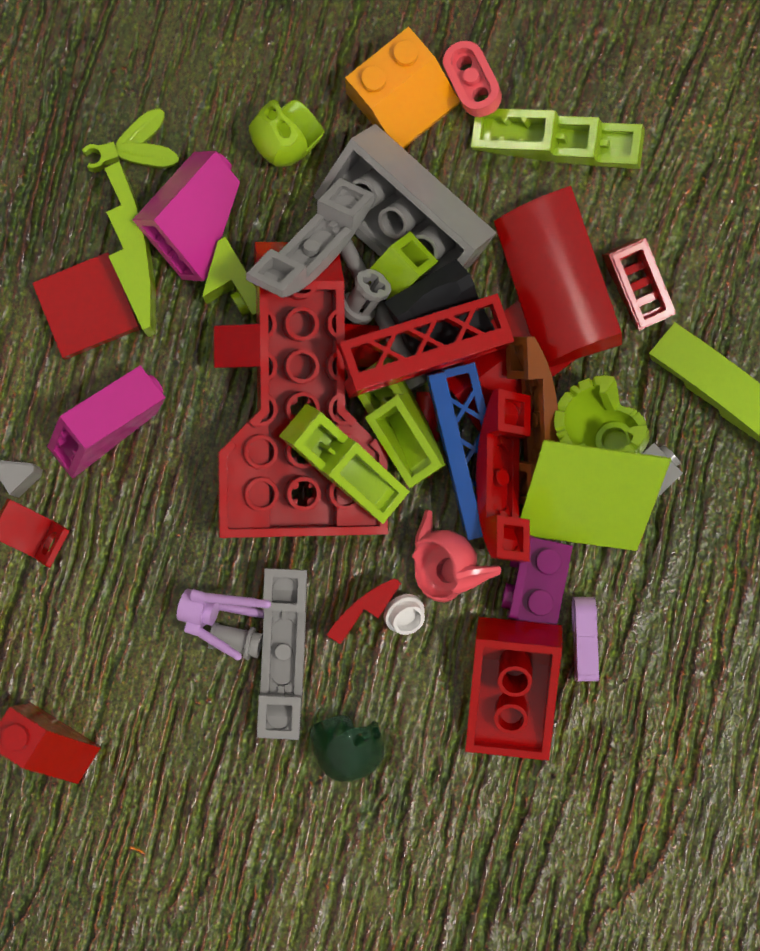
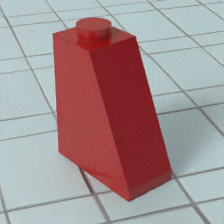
M33 703L9 707L0 721V754L23 769L72 783H80L102 748Z

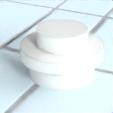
M403 594L388 603L384 610V621L390 630L402 635H409L419 630L423 625L425 608L417 596Z

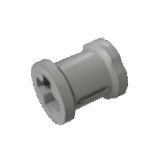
M372 269L360 271L354 280V288L351 292H347L344 295L345 317L357 324L363 325L371 322L376 314V306L380 301L386 300L391 292V285L384 275Z

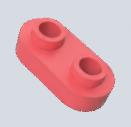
M459 41L451 45L443 56V66L464 110L475 117H484L492 114L501 103L502 93L481 48L471 41ZM466 64L472 65L470 68H467L466 70H460L461 67ZM482 95L488 96L483 101H476L477 98Z

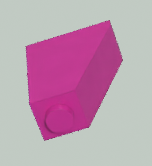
M217 151L193 152L132 219L182 280L205 281L208 277L217 242L222 238L240 184L238 178L231 171L232 166L230 162Z
M141 365L60 415L47 447L73 479L158 413L166 398L163 395L161 384L153 375H148Z

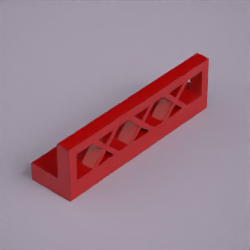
M497 293L339 342L338 348L348 374L344 386L348 397L353 398L503 350L514 342V338ZM490 306L497 329L484 333L469 325L475 311ZM467 314L464 321L456 318L457 316ZM446 321L460 329L453 343L444 345L430 337L436 323ZM428 326L425 334L416 330ZM465 332L473 336L462 340ZM406 333L421 341L413 356L404 357L390 350L397 335ZM389 338L385 346L377 343V341ZM426 344L435 348L422 352ZM366 345L381 353L375 368L359 372L351 349ZM386 356L395 360L394 362L382 365Z

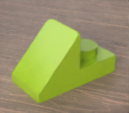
M223 237L217 242L203 291V299L206 304H209L235 289L236 292L230 296L242 317L249 313L256 323V287L252 282L246 280L247 272L226 237Z

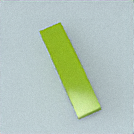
M497 109L488 116L475 117L471 148L477 151L558 163L640 169L645 128L643 124L602 123L599 117L559 116L555 110Z
M117 162L104 169L121 205L106 213L123 249L108 257L142 330L148 337L156 334V287L151 249L148 238L132 220L141 210L126 172L120 162Z
M674 322L649 352L651 360L684 381L687 389L717 408L721 417L760 442V383L704 341Z

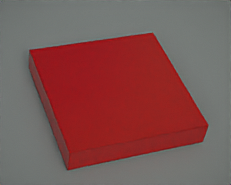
M109 252L32 283L64 360L141 329L128 297L108 257L110 255Z

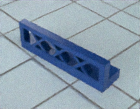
M471 362L425 374L464 535L468 540L483 537L479 521L477 495L474 494L472 486H476V481L470 478L467 465L475 452L478 453L480 433L473 444L461 438L458 422L466 411L479 419L482 428L486 412L476 364ZM468 373L472 390L464 403L461 404L451 397L447 378ZM473 398L475 400L477 413L468 408ZM453 404L460 408L456 416ZM463 445L470 448L466 456L464 453Z

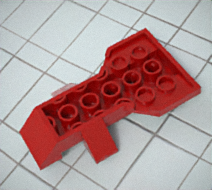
M254 242V265L270 249L280 252L288 242ZM340 254L314 281L290 296L282 298L256 285V324L213 326L214 368L257 367V412L217 452L219 538L388 534V519L384 524L380 523L304 459L303 463H297V456L291 455L292 447L279 437L297 415L291 414V405L297 404L298 397H304V404L310 403L312 407L321 411L345 435L356 441L388 471L387 452L383 446L345 409V365L338 344L345 340L378 331L379 326L345 324L344 277ZM366 345L351 349L357 367H370L379 359V352ZM306 481L305 487L312 488V496L305 497L304 504L299 505L297 504L298 499L292 498V489H297L299 482Z

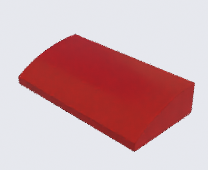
M571 186L529 201L494 221L530 336L535 337L549 367L622 345V332Z

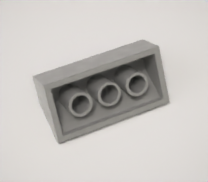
M377 124L372 125L350 139L313 196L319 200L339 178L374 193L375 200L355 235L381 257L392 244L411 231L439 261L423 278L455 259L467 270L497 233Z

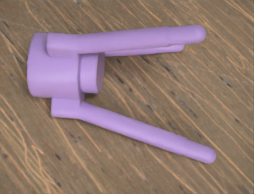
M186 589L178 604L177 620L186 623L185 633L198 636L233 659L240 660L242 658L240 652L203 629L205 625L212 626L217 619L219 611L264 619V611L258 608H269L271 602L251 597L214 594L196 589Z

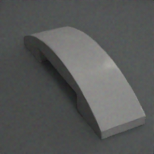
M339 178L317 201V214L280 252L270 249L246 273V280L282 298L302 290L314 281L344 249L370 210L375 200V194Z
M265 568L263 599L269 600L271 606L263 608L262 664L257 738L299 740L306 639L307 570Z

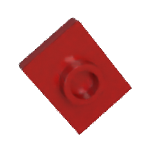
M7 499L0 512V542L35 558L50 568L70 530L11 499ZM55 538L54 543H53L52 547H51L50 550H49V547H50V545H51L53 539Z

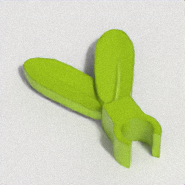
M154 109L141 115L117 140L116 147L114 141L102 145L89 144L82 149L84 156L88 157L91 153H97L101 156L97 163H88V171L93 173L100 172L105 166L120 162V159L153 168H168L178 164L179 157L170 148L146 143L162 127L165 119L164 111Z

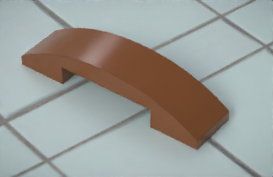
M513 336L514 342L506 347L507 379H521L522 394L531 395L530 437L523 438L524 460L519 461V504L524 505L543 440L558 442L557 432L554 427L555 410H558L552 374L535 337Z

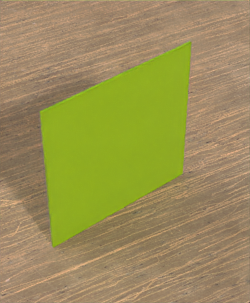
M543 440L520 518L530 519V535L534 537L637 551L671 458Z

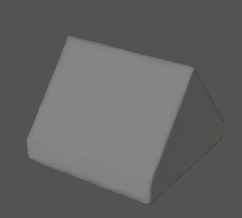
M0 460V481L9 495L19 498L42 476L43 470L33 463Z

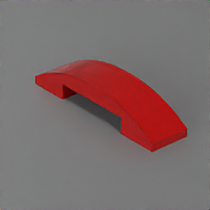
M502 389L493 390L480 432L476 464V495L479 521L491 558L530 562V519L519 518V441L522 438L530 437L531 395Z

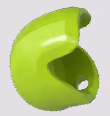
M276 99L270 100L256 114L248 129L256 150L265 160L276 167H287L300 161L318 144L325 133L323 126L317 118L298 100H292L282 108Z

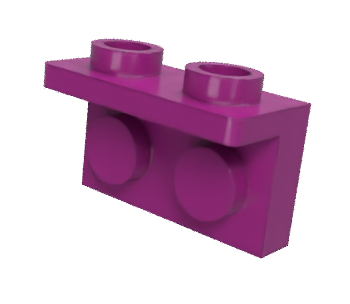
M530 535V562L510 561L509 566L515 567L516 571L513 584L506 583L503 591L501 608L508 609L506 618L558 624L573 548L572 545L538 539Z

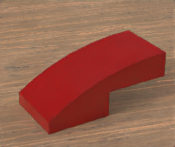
M394 578L366 593L342 614L326 635L337 643L342 644L364 610L379 619L402 583Z

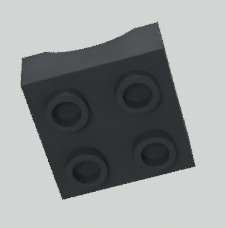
M455 259L384 303L395 325L478 300L479 297L469 272ZM484 308L475 311L469 325L484 333L495 330ZM467 314L457 316L456 318L464 321ZM441 321L435 324L430 337L444 345H448L454 342L460 329L446 321ZM428 326L416 330L425 334ZM465 332L462 340L473 336ZM406 333L400 334L413 356L421 341ZM426 344L422 352L435 348Z

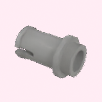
M216 622L212 625L210 633L240 652L244 660H250L251 657L258 658L260 655L263 634L256 632V628L251 627L248 631L220 625ZM208 643L209 649H217Z

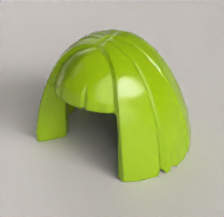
M594 376L593 380L587 378L578 382L577 386L573 385L570 387V392L563 394L558 402V410H555L554 427L558 439L563 443L642 454L650 440L646 421L640 412H637L634 408L621 406L614 376Z

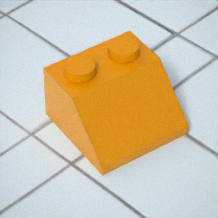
M409 26L345 77L346 94L372 125L377 124L403 149L460 104V100L435 56Z

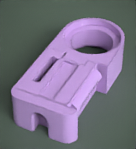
M573 597L574 681H599L595 597Z

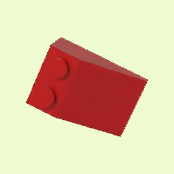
M478 616L465 752L549 761L562 655V625Z

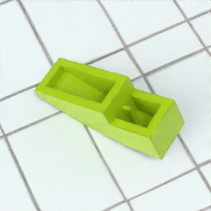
M385 359L382 365L394 361L393 359ZM374 363L373 365H371V366H370L369 368H367L366 370L371 369V368H375L376 363ZM406 381L358 396L369 414L365 417L366 421L409 489L445 466L430 426Z
M307 403L279 435L281 439L382 524L385 523L410 492L356 441L345 435L321 411Z

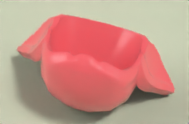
M429 509L424 511L415 537V551L412 554V558L414 559L417 585L426 597L436 602H449L462 592L475 588L486 580L500 575L501 567L498 565L477 566V553L466 537L451 530H436L433 532L432 511Z

